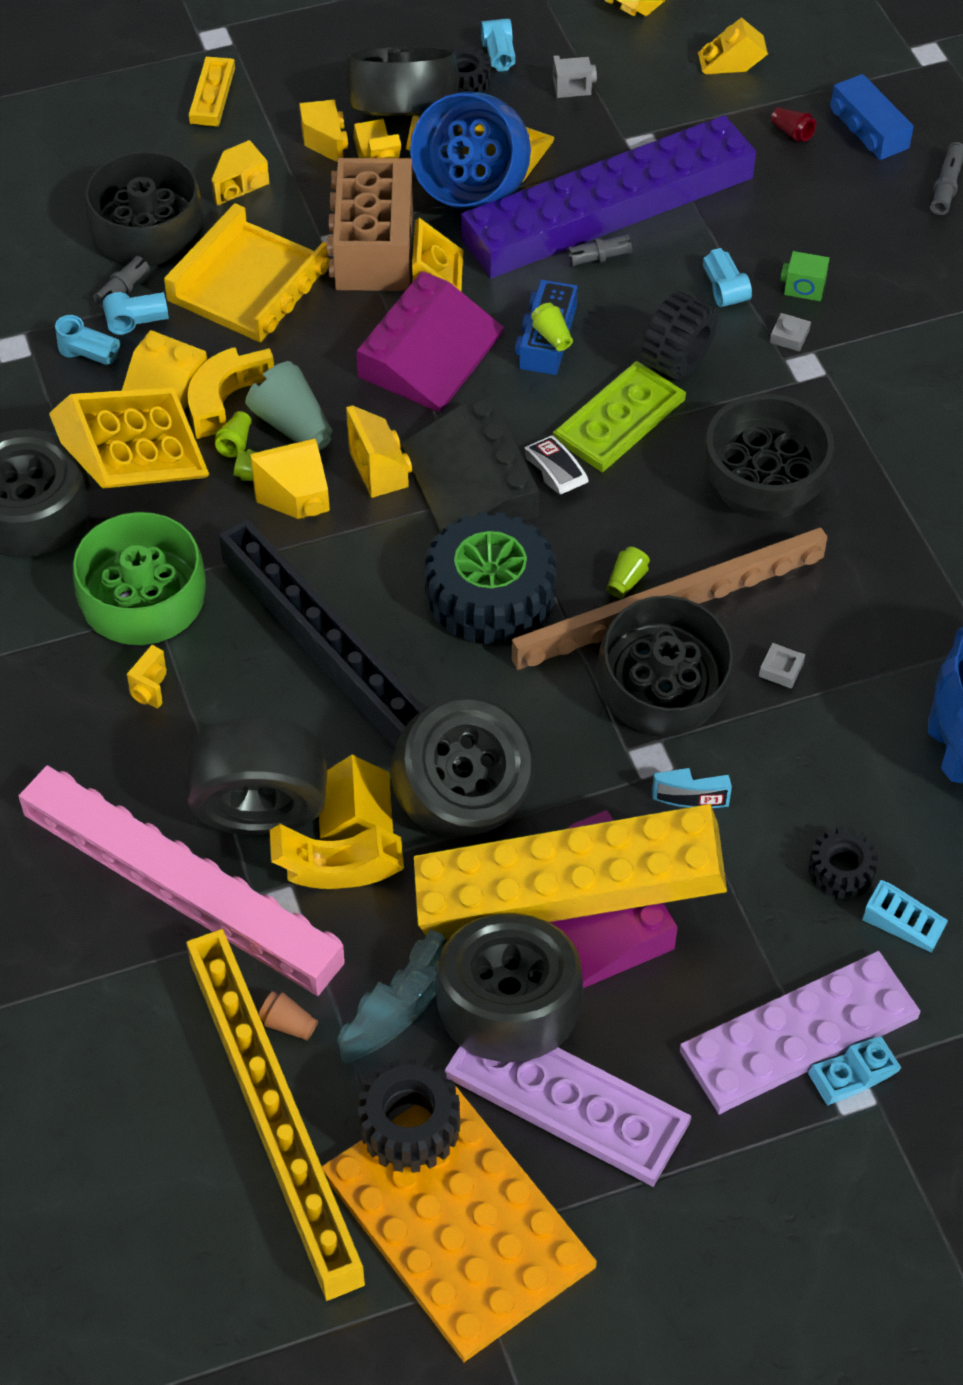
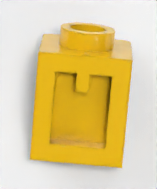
M151 645L127 673L129 690L132 697L141 704L148 703L157 709L163 704L159 684L163 681L167 671L163 650Z

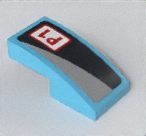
M690 768L654 773L652 797L654 800L666 804L688 808L711 804L712 808L729 807L732 785L729 775L693 780Z

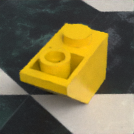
M741 17L734 24L728 26L713 41L707 43L698 52L702 72L705 74L746 72L767 56L768 52L764 36Z
M335 99L299 103L305 146L338 162V158H344L343 150L348 149L347 132L341 131V129H344L343 112H337Z
M250 140L223 151L211 179L214 203L218 206L269 184L268 162Z

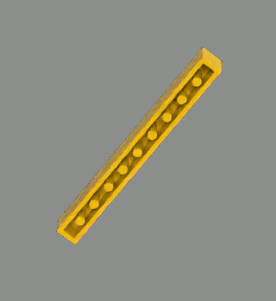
M220 929L187 941L192 969L326 1301L365 1286L363 1265L224 930Z

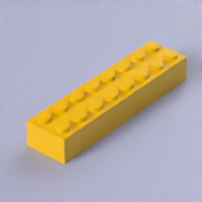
M711 804L414 856L418 926L430 942L449 939L463 925L477 918L492 914L519 913L553 922L727 892L719 827Z

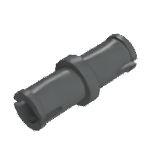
M624 234L623 236L602 240L600 237L595 238L594 242L574 247L570 246L568 247V256L572 258L570 264L573 267L596 260L601 263L605 262L606 258L630 254L632 253L631 242L628 243L630 236L629 234Z
M135 256L120 272L115 271L110 276V281L93 295L96 304L98 305L106 296L115 292L129 294L133 290V285L144 274L149 272L150 268L145 261L139 267V263L143 258Z

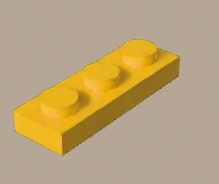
M206 56L189 112L190 124L219 126L235 71L234 59Z

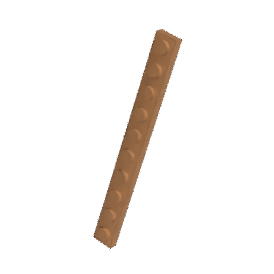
M820 527L512 639V662L516 669L519 670L527 666H536L544 660L560 654H569L587 644L599 643L603 640L610 624L620 612L641 599L651 596L670 595L686 598L699 604L713 598L724 597L730 592L743 587L754 586L770 577L784 575L800 566L814 564L824 558L827 535Z

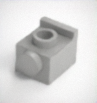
M559 55L553 56V83L557 98L591 95L592 83L597 81L596 66L590 64L589 57L560 59Z

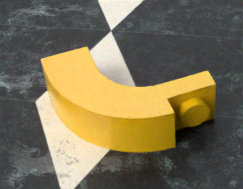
M384 119L354 124L353 139L358 158L400 157L401 143L399 135L388 136Z
M235 347L212 356L198 368L190 381L187 395L191 425L196 439L215 435L226 424L223 402L232 392L251 386L254 383H263L266 380L263 374L274 367V359L270 348L241 356L238 355Z
M282 824L270 829L272 863L287 869L288 881L301 886L318 889L360 887L386 879L404 869L401 837L376 824L356 836L338 841L315 840Z

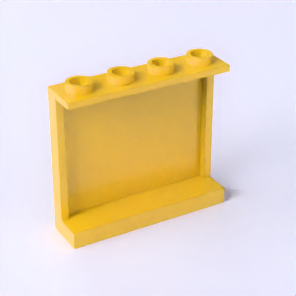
M234 203L164 278L167 301L261 343L269 333L276 329L278 322L285 314L293 310L295 303L301 296L310 291L316 279L328 270L327 243L323 241L315 251L246 222L245 207Z

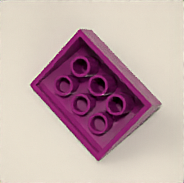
M421 271L358 348V378L441 413L504 332V327L450 282Z
M606 810L576 822L567 829L614 820ZM664 903L550 922L562 930L574 943L580 955L583 988L675 949L677 925Z

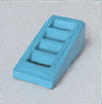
M880 880L871 896L863 917V921L931 953L948 921L902 890L883 880ZM882 903L889 905L887 910L881 907ZM897 909L903 912L900 919L894 916ZM911 916L917 918L914 927L907 924ZM925 922L932 925L927 936L921 933Z

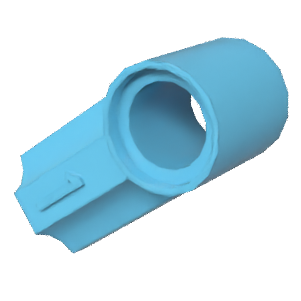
M510 19L481 21L482 45L487 47L491 67H495L498 71H508L515 64Z
M722 248L711 250L703 258V267L713 284V295L718 307L721 308L750 301L752 298V288L748 276L745 273H739L728 252H724Z
M115 292L109 294L103 300L108 329L117 335L131 332L136 324L169 319L164 292L130 298L125 293Z
M65 315L56 321L57 346L61 355L69 358L81 355L105 365H112L120 348L119 339L84 327L81 318L74 315Z

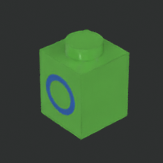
M793 251L790 263L784 262L780 281L786 282L784 295L821 301L830 257Z

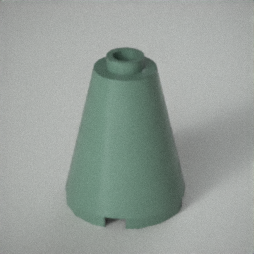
M286 361L267 370L263 374L266 380L260 386L254 383L246 396L245 404L249 407L250 411L294 442L298 443L316 439L319 451L324 449L331 441L332 428L300 368L291 361Z

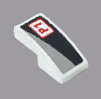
M549 436L524 447L526 459L542 471L544 483L560 495L588 483V476L577 460L554 436Z

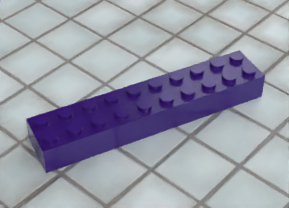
M723 115L461 213L462 242L491 279L567 250L570 246L574 247L752 179L756 150L730 120Z

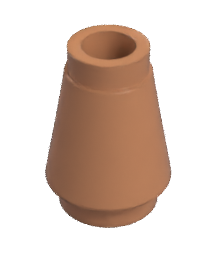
M272 991L258 1014L260 1020L265 1022L264 1027L302 1038L306 1041L309 1040L318 1024V1020L313 1018L284 992L279 995Z

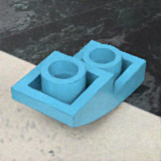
M882 1036L849 1046L844 1055L812 1065L808 1075L828 1106L884 1081L899 1072L901 1066Z

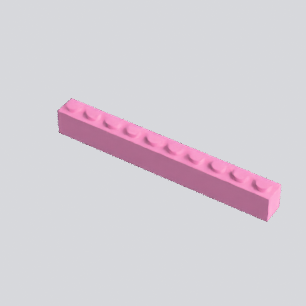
M47 765L19 795L24 816L210 931L214 932L223 929L228 942L317 997L345 964L343 944L334 934L328 931L323 933L311 926V923L299 913L292 914L283 909L273 897L267 894L262 896L252 890L242 878L237 876L232 878L222 872L219 866L212 860L199 858L184 843L178 840L173 842L163 836L154 825L150 823L143 824L135 819L123 806L117 805L115 807L105 801L103 796L95 789H85L77 784L74 778L67 772H57Z

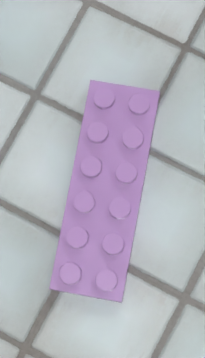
M877 951L680 1044V1053L717 1113L721 1114L808 1072L814 1064L845 1054L851 1045L883 1036L918 1019L920 1010L881 953Z
M460 1046L445 1069L447 1079L452 1080L454 1083L652 1187L657 1182L691 1121V1115L558 1047L539 1058L523 1062H499L474 1055Z

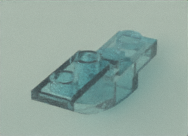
M431 929L423 941L419 939L415 943L410 953L409 964L405 970L399 969L390 987L378 982L372 993L367 992L362 997L357 1009L358 1015L352 1024L348 1022L343 1026L338 1036L337 1043L340 1047L341 1061L349 1064L383 1047L402 1033L425 1010L436 995L437 971L435 968L438 965L442 948L444 947V935Z

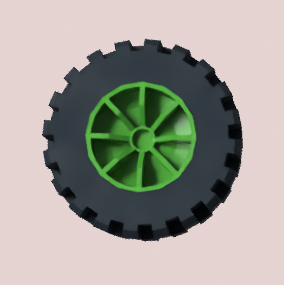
M487 512L477 513L476 517L470 518L467 515L459 518L457 524L450 523L442 529V535L437 534L431 542V548L426 552L425 594L429 610L434 613V618L440 625L444 626L447 624V631L455 636L462 634L465 640L474 643L476 639L484 640V644H494L496 640H503V643L512 641L514 636H522L532 632V626L535 628L539 627L553 607L556 586L555 553L551 550V543L544 535L541 536V531L534 525L530 524L527 526L524 519L517 516L512 519L507 517L506 513L496 512V515H487Z

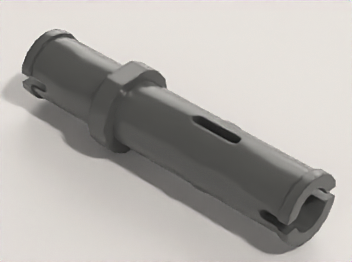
M953 142L948 145L940 177L933 186L934 197L930 209L934 214H947L951 200L957 193V179L963 162L962 143Z

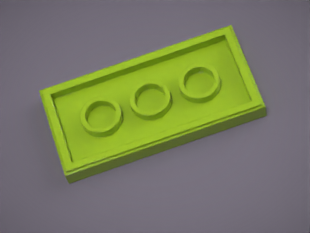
M635 361L553 432V436L566 449L603 473L685 401L686 392L640 362Z

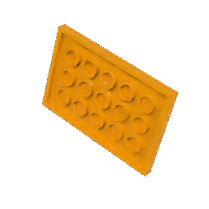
M456 1087V1095H459L460 1132H458V1140L455 1147L450 1146V1154L444 1160L440 1157L436 1158V1166L429 1169L426 1164L420 1165V1172L413 1173L411 1167H404L403 1172L394 1171L393 1163H389L387 1167L379 1164L378 1155L372 1158L367 1152V1144H363L361 1140L323 1165L322 1169L330 1186L461 1360L466 1362L595 1269L597 1261ZM413 1105L392 1119L391 1122L400 1127L411 1128L425 1123L432 1114L422 1106Z

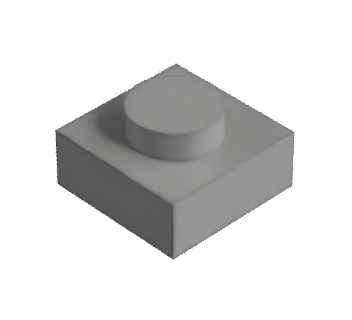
M781 313L771 333L770 343L800 352L810 331L811 321Z
M772 643L761 665L759 677L792 688L803 666L805 654Z

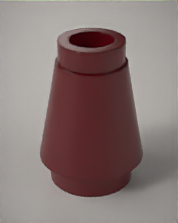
M778 107L774 110L771 117L773 124L797 142L808 141L816 129V121L809 113Z

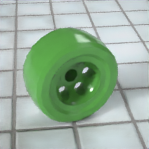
M135 512L110 518L94 527L82 539L75 553L73 580L78 604L87 623L97 633L109 640L129 645H146L164 641L185 630L197 618L203 606L206 578L200 550L191 533L182 524L169 517L155 513ZM165 573L169 577L161 578L159 575ZM151 590L158 592L155 596L146 595ZM128 591L132 593L129 597H120L122 592Z

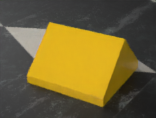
M421 218L416 219L412 259L413 281L421 271H424L450 282L461 291L463 250Z
M350 755L327 770L324 809L319 815L321 841L348 839L375 824L393 833L390 775L388 771L354 755Z

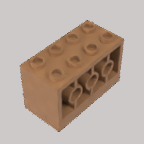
M338 158L337 171H332L331 174L332 190H336V192H330V210L335 212V214H329V233H332L333 236H328L327 251L328 255H334V259H329V277L335 278L336 290L406 291L410 286L413 220L412 159Z

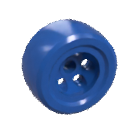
M464 91L447 95L435 101L423 112L415 125L411 137L410 156L417 180L427 193L439 202L453 208L472 210L512 195L524 180L530 164V139L523 120L504 101L482 92ZM479 124L484 126L482 136H477L475 133V127ZM462 127V135L455 136L456 132ZM489 144H493L496 148L493 156H489L486 152ZM464 146L469 147V154H464L465 157L462 153ZM459 165L462 166L464 170L462 177L457 173L455 169ZM479 165H483L486 170L482 177H479L476 173V168Z

